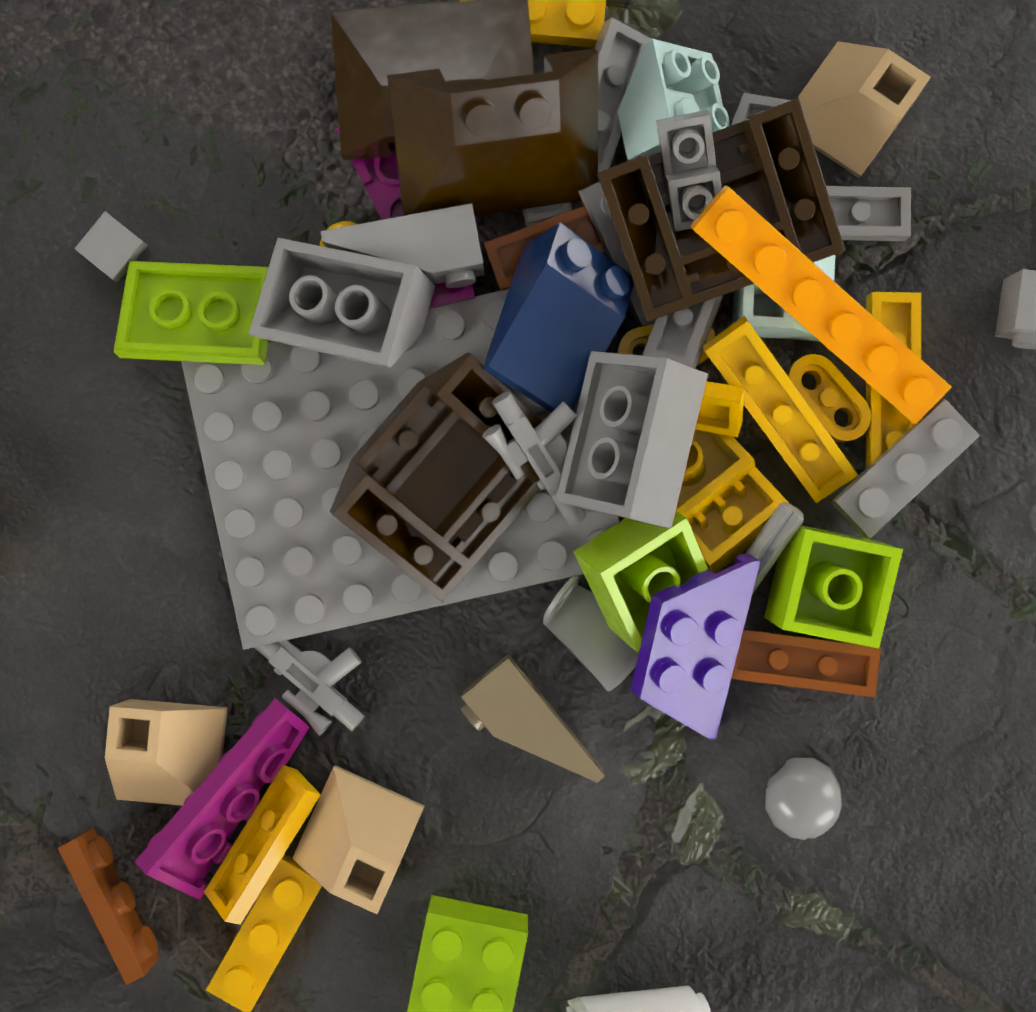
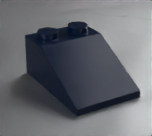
M559 222L523 246L482 369L551 413L562 402L572 410L581 395L591 351L605 352L625 317L634 285L631 274Z

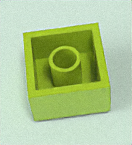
M675 511L672 528L625 518L573 551L608 626L637 653L640 650L652 595L673 585H683L692 576L708 570L687 517Z
M801 525L778 557L764 618L782 630L879 649L903 549L876 540Z
M431 895L407 1012H513L528 937V914Z

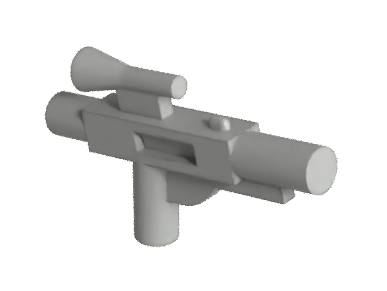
M509 391L500 394L492 403L514 438L506 443L500 425L490 427L482 436L501 455L516 479L524 476L520 466L529 461L540 479L537 482L541 490L546 488L569 526L581 523L586 518V514L581 507L556 502L568 450L566 442L560 433L577 415L562 402L533 429Z
M289 640L254 647L275 667L274 672L278 675L283 674L300 689L296 695L287 690L282 695V698L305 717L318 736L322 735L332 723V720L315 712L319 706L328 714L337 718L351 731L364 719L365 716L333 687L336 682L362 663L352 648L349 647L331 661L324 654L317 651L301 652Z

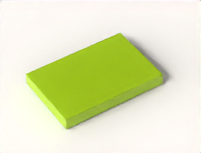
M129 261L114 353L119 358L265 365L268 340L253 337L249 334L269 267Z

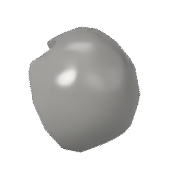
M791 758L786 761L785 765L777 773L769 778L768 788L766 789L765 810L774 827L789 837L801 840L813 839L824 834L837 821L842 807L840 784L831 768L815 758Z

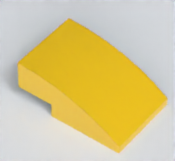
M695 430L676 511L687 517L708 569L716 574L733 561L736 556L751 546L780 503L789 502L755 467V461L734 437Z

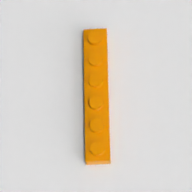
M725 185L690 226L699 236L915 425L952 388L730 187Z

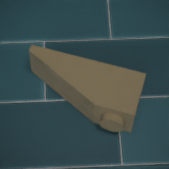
M509 654L463 691L461 698L466 704L461 710L478 731L486 727L493 737L596 783L605 777L599 763Z

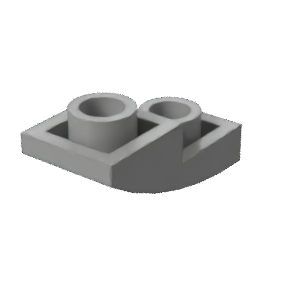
M708 110L656 120L667 195L675 231L690 229L692 223L722 190L720 171L716 166L711 116Z

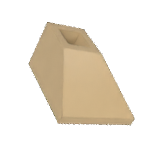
M838 41L798 96L814 149L857 178H860L916 101L931 77L889 49Z
M128 699L110 706L105 761L116 800L183 805L186 798L193 791L197 790L217 767L223 756L227 707Z
M334 765L292 859L329 893L378 914L424 809V805Z

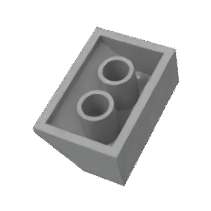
M277 238L249 334L261 339L391 368L422 333L435 285L416 265Z
M591 351L556 502L672 528L708 374L668 358Z

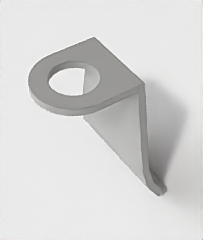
M573 575L547 608L543 624L593 674L606 691H611L636 667L639 652L637 653L610 629L594 594L579 586L580 578L577 575Z

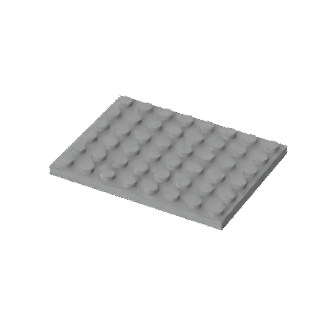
M509 289L475 296V299L428 309L422 333L391 368L275 341L268 342L265 365L181 361L243 650L583 574L573 551L620 522L619 516L582 508L586 518L575 526H569L546 488L540 489L443 603L330 513L351 458L420 380L466 353L472 354L484 365ZM499 380L507 389L511 391L509 385ZM579 399L576 402L574 408L572 409V411L575 414L577 412ZM546 410L535 415L543 421L551 412ZM574 420L560 433L568 446Z

